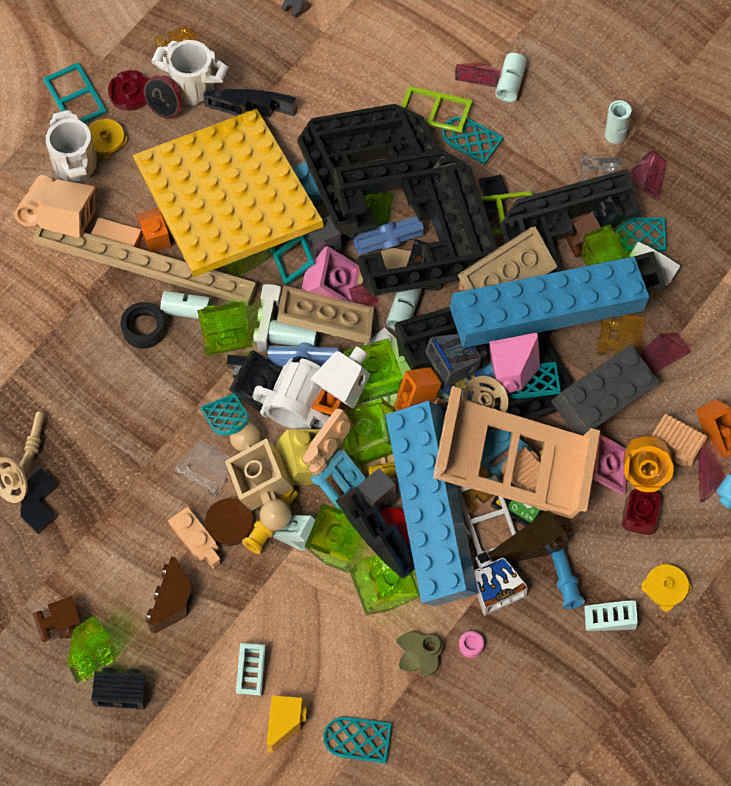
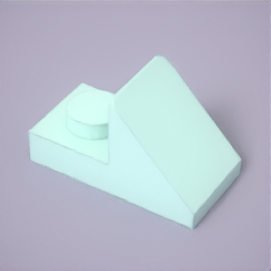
M291 515L289 524L282 530L274 531L272 537L301 551H305L315 534L313 528L317 521L312 516Z

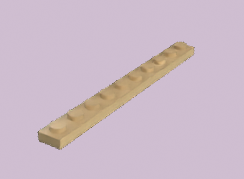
M38 226L33 237V242L41 246L249 306L256 289V282L215 270L193 277L187 263L85 232L82 233L80 238Z

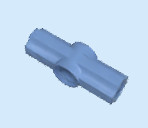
M417 216L397 223H387L378 226L377 230L355 235L353 239L354 248L358 255L380 248H390L401 244L402 241L424 235L422 221H419Z
M307 342L300 343L297 347L269 346L267 360L276 367H283L290 358H293L295 363H299L302 358L322 367L335 352L341 351L335 347H314Z

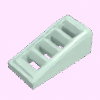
M620 601L584 606L586 631L636 630V601ZM624 611H628L629 619L624 620ZM593 612H597L598 623L593 624ZM603 612H607L608 622H604ZM613 612H618V621H614Z
M240 643L236 694L261 696L266 645ZM245 652L260 653L259 658L245 657ZM244 662L259 663L258 668L244 667ZM243 672L258 673V677H243ZM242 682L257 683V688L242 687Z

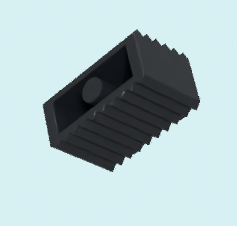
M102 668V671H95L91 696L93 705L95 707L143 710L147 689L146 674H142V671L137 669H128L127 673L117 672L114 668Z

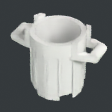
M185 40L178 43L177 41H171L168 47H158L151 61L159 69L169 73V78L174 80L180 87L182 92L180 96L184 100V104L192 106L204 101V92L214 90V83H222L228 71L227 65L215 59L213 51L209 50L203 43L195 40ZM213 67L219 68L216 76H214Z
M70 110L54 113L52 120H50L51 127L46 134V146L53 170L58 178L80 184L88 181L91 174L97 168V157L91 132L87 125L78 120L76 114H73Z
M290 358L287 364L283 366L273 391L262 386L255 387L252 397L255 401L263 404L260 411L261 415L265 418L268 416L276 423L290 429H311L312 426L321 429L329 419V416L312 409V405L322 388L311 380V377L321 367L306 359L301 358L299 363H295L293 358Z

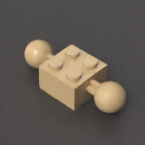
M248 422L243 430L230 435L232 446L241 453L226 460L225 463L239 500L251 511L262 506L260 510L262 524L269 530L279 531L289 524L291 510L284 501L278 500L277 497L293 489V485L279 450L267 438L260 442L259 429L254 424Z

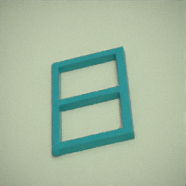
M75 63L43 78L61 112L66 111L63 104L90 92L100 110L78 120L85 124L107 113L79 63ZM77 70L87 87L59 99L50 82Z
M304 235L291 239L279 250L276 246L270 248L284 285H289L315 265ZM301 240L308 262L288 277L280 256Z

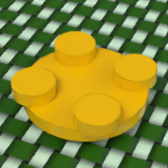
M97 120L88 127L91 132L95 153L99 159H107L111 153L125 146L128 142L123 128L114 120Z
M664 563L649 572L646 580L641 585V589L654 603L659 605L661 610L669 612L686 598L691 592L692 586L681 569Z

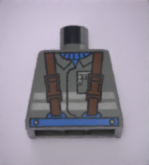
M459 334L430 338L425 353L444 386L448 387L473 375L478 369L481 357L487 355V349L484 344L463 348Z

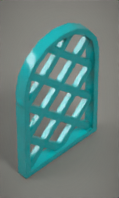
M462 117L451 118L445 124L453 126L452 122L460 121ZM467 118L466 122L470 124L464 125L463 135L456 136L455 132L452 131L453 136L446 138L445 132L450 130L442 129V137L446 144L483 165L487 163L504 138ZM473 127L474 133L466 134L465 128ZM486 134L488 140L480 141L478 135ZM476 136L477 142L469 143L468 137ZM465 138L466 144L458 145L457 139ZM498 141L493 147L492 142ZM489 143L490 149L482 150L481 144ZM478 145L479 151L471 152L470 146ZM483 153H489L487 157L484 158Z
M636 217L621 221L626 222L623 225L617 222L616 224L620 228L615 232L612 229H607L612 234L611 238L616 237L620 240L617 245L612 241L608 242L616 250L632 251L636 243L631 246L626 240L632 237L637 242L644 244L642 241L648 237L653 241L648 247L658 252H666L665 218ZM629 223L636 227L632 232L626 228ZM645 223L652 227L648 232L641 228ZM660 224H662V231L657 228ZM621 230L628 234L624 239L618 235ZM638 230L644 234L640 239L634 235ZM654 230L660 234L656 239L650 235ZM662 237L663 245L658 242Z
M556 362L540 364L539 371L543 372V374L539 378L534 375L532 378L536 381L532 385L527 383L525 386L528 389L525 392L519 390L507 393L508 398L519 399L560 394ZM553 368H554V370H555V375H553L552 373H550V371H551ZM546 375L553 378L549 383L542 380ZM555 381H556V384H557V388L554 387V386H552V384H553ZM539 382L545 385L542 390L535 387Z
M234 393L200 407L210 428L214 433L221 436L238 433L249 422L247 411ZM219 405H225L223 409L217 408ZM229 405L235 406L233 410L227 409ZM214 412H220L217 416L212 415ZM223 413H230L227 417L222 416ZM234 413L240 414L238 417H232ZM218 420H224L222 424H217ZM228 421H234L232 425L227 424Z
M338 717L326 726L323 733L324 745L332 755L340 758L386 764L392 723ZM340 721H350V722L347 723L345 726H343ZM357 722H358V723H365V724H367V725L364 726L363 728H361V727L357 724ZM337 723L341 728L333 733L330 727ZM354 724L359 731L351 736L346 728ZM375 725H380V726H385V727L382 728V729L379 731V730L375 727ZM371 726L376 733L368 738L364 731ZM388 729L386 740L381 733ZM327 731H328L331 736H329V737L326 739V734H327ZM344 731L348 739L340 743L336 736ZM362 734L366 741L358 745L354 738ZM379 736L384 743L376 748L371 741ZM331 739H334L338 744L333 750L327 744ZM351 741L356 748L348 753L344 745ZM369 743L373 751L365 755L361 748ZM383 747H385L384 757L379 752ZM341 748L345 754H340L336 751ZM359 751L363 757L353 756V754ZM376 753L380 759L370 757Z

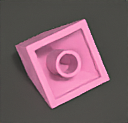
M329 246L324 247L314 260L315 265L305 272L301 290L354 302L360 272L359 266Z
M537 333L489 342L493 378L502 384L507 393L522 390L540 368Z
M599 434L592 479L621 495L626 494V477L623 464V455L626 448Z

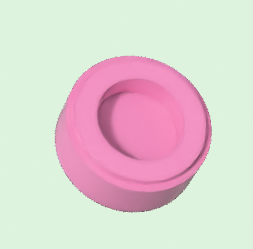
M469 631L460 637L459 650L464 656L474 658L482 653L484 640L479 633Z

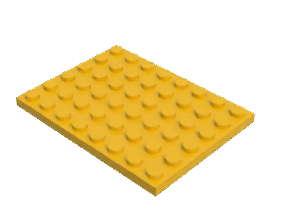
M257 109L132 155L193 277L324 227L322 218Z

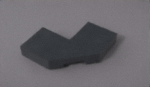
M501 174L479 179L483 197L507 194ZM496 200L483 202L489 221L492 220L498 211Z
M41 468L27 480L28 491L26 497L21 501L20 512L21 519L37 535L56 519L55 515L41 501L58 487Z

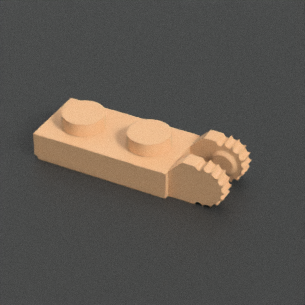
M335 409L311 442L304 457H302L305 465L310 466L309 470L313 475H319L327 467L328 460L353 427L344 410Z

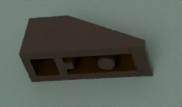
M546 511L488 554L493 562L505 558L508 563L559 552L566 546L569 539L552 514Z

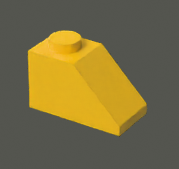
M271 697L267 735L268 752L273 753L301 730V722H306L307 707L303 706L302 698Z

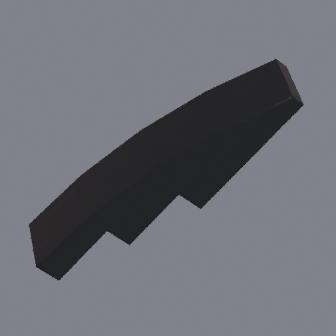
M220 89L205 91L203 94L205 107L235 116L257 109L260 115L271 117L273 111L294 116L297 111L296 97L276 92L253 89Z
M356 486L348 489L335 500L363 540L402 579L406 578L415 569L412 552L395 524L387 525L375 505L368 507Z

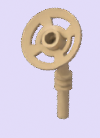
M478 376L471 379L465 385L462 392L463 400L493 409L495 398L500 397L499 411H507V392L496 379L489 376ZM479 383L488 384L492 386L495 390L492 391L490 388L484 386L480 387ZM471 388L474 394L471 400H467L468 392ZM444 398L442 403L448 402L449 398Z
M36 412L31 434L27 437L24 450L26 452L20 464L18 465L11 458L0 457V474L2 482L0 480V496L8 502L18 503L27 495L28 484L25 474L35 454L39 451L41 443L39 437L45 414L42 412ZM7 462L11 466L4 468L1 464ZM21 489L22 493L20 495L12 494L13 490Z

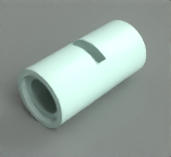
M518 53L506 55L495 92L498 99L505 102H514L517 99L527 65V59L523 55Z
M617 100L609 106L605 137L613 144L622 143L627 138L631 106L625 101Z
M422 288L396 293L386 321L389 328L395 330L394 325L396 322L413 317Z
M170 291L163 292L161 299V311L163 314L208 320L211 310V297Z
M271 320L268 332L269 343L297 347L298 344L307 342L316 347L318 331H311L293 325H286L277 322V320Z

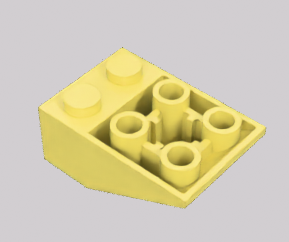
M287 429L275 443L293 486L314 484L311 480L313 474L309 470L310 466L305 465L302 457H304L311 442L321 429ZM350 430L331 458L339 450H344L361 471ZM330 475L326 478L327 481L333 480Z

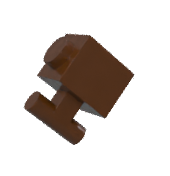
M593 212L582 215L578 221L573 223L578 232L577 235L565 237L576 258L583 255L582 245L594 252L612 241L606 228H603L600 221L595 219Z
M72 596L48 604L51 613L50 617L44 618L42 611L33 613L42 642L51 639L49 630L55 628L60 639H70L77 636L79 632L84 631Z

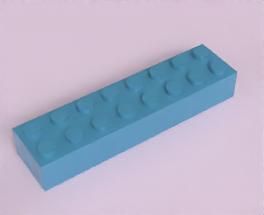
M629 257L456 292L452 295L450 310L462 347L467 348L486 344L490 341L641 312L646 307L649 295L635 257Z
M426 401L387 414L386 420L421 603L437 606L479 594L457 485L433 478L444 424L441 406Z

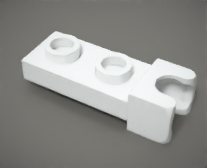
M264 284L262 288V308L259 307L257 318L260 326L255 328L253 341L257 342L258 351L260 352L268 351L269 326L271 320H274L275 311L279 310L281 286Z

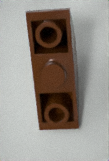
M171 556L169 564H164L161 574L163 578L162 584L156 587L154 607L148 610L146 616V623H148L151 633H157L186 618L194 596L188 578L176 557Z

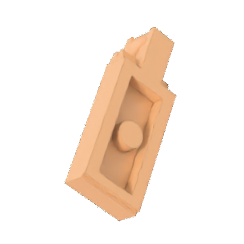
M189 507L168 520L169 525L196 560L199 559L201 562L205 559L212 569L221 565L220 558L216 554V551L219 550L216 542Z

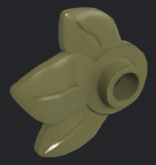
M409 632L396 640L397 644L405 650L399 662L401 670L411 672L420 669L424 677H428L436 671L438 656L443 650V643L438 636L433 634L422 636L417 632ZM432 644L435 646V649L428 651L426 646Z

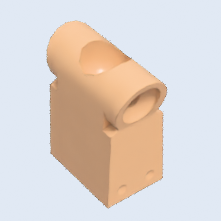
M40 175L35 179L29 188V192L15 209V219L25 226H35L38 224L40 228L80 238L96 212L95 186L58 179L54 182L51 178Z

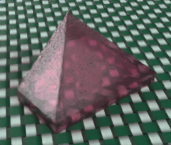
M482 62L456 64L455 80L497 87L500 71Z
M650 150L629 173L631 179L655 200L659 199L667 161L654 150Z
M660 333L639 355L654 374L686 356L691 351L678 333Z
M701 448L698 456L700 502H705L716 492L725 476L707 449Z

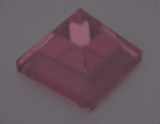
M361 284L348 288L354 303L366 306L378 303L377 298L373 297Z

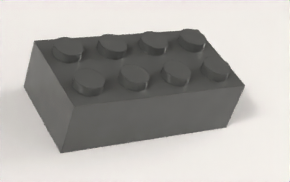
M629 345L562 391L551 402L575 434L584 436L590 428L596 429L645 395L660 382L634 347Z

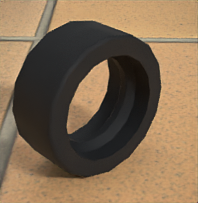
M139 302L132 304L121 316L120 325L124 339L135 348L147 349L154 347L165 336L166 324L163 313L152 303ZM146 315L156 319L157 327L150 334L141 336L135 335L130 331V323L136 317Z

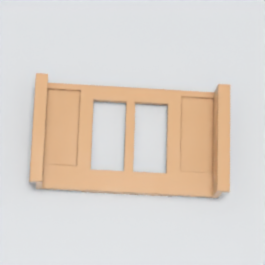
M452 386L433 478L517 501L571 519L580 511H587L599 441V430L590 428L584 436L460 399L462 389ZM488 426L512 433L503 483L478 476ZM520 435L544 442L535 493L511 486Z

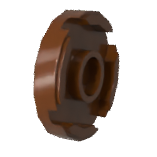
M227 498L217 501L211 505L205 517L207 532L216 543L224 544V546H234L242 543V540L250 535L254 524L251 510L238 499Z

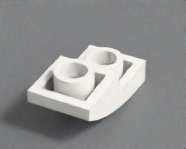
M637 242L628 258L654 251L666 286L669 285L680 265L658 251Z

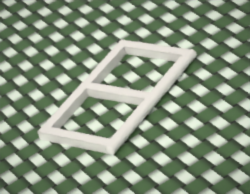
M496 475L486 478L498 482ZM458 487L462 512L477 555L484 552L489 553L495 548L482 552L473 524L504 514L511 535L516 534L503 497L498 496L502 509L471 519L461 492L472 488Z

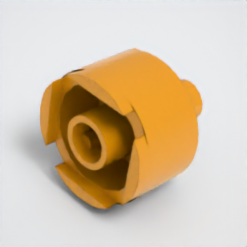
M652 436L635 438L629 442L623 455L626 479L639 491L654 492L661 489L663 485L671 480L673 475L672 454L667 443Z

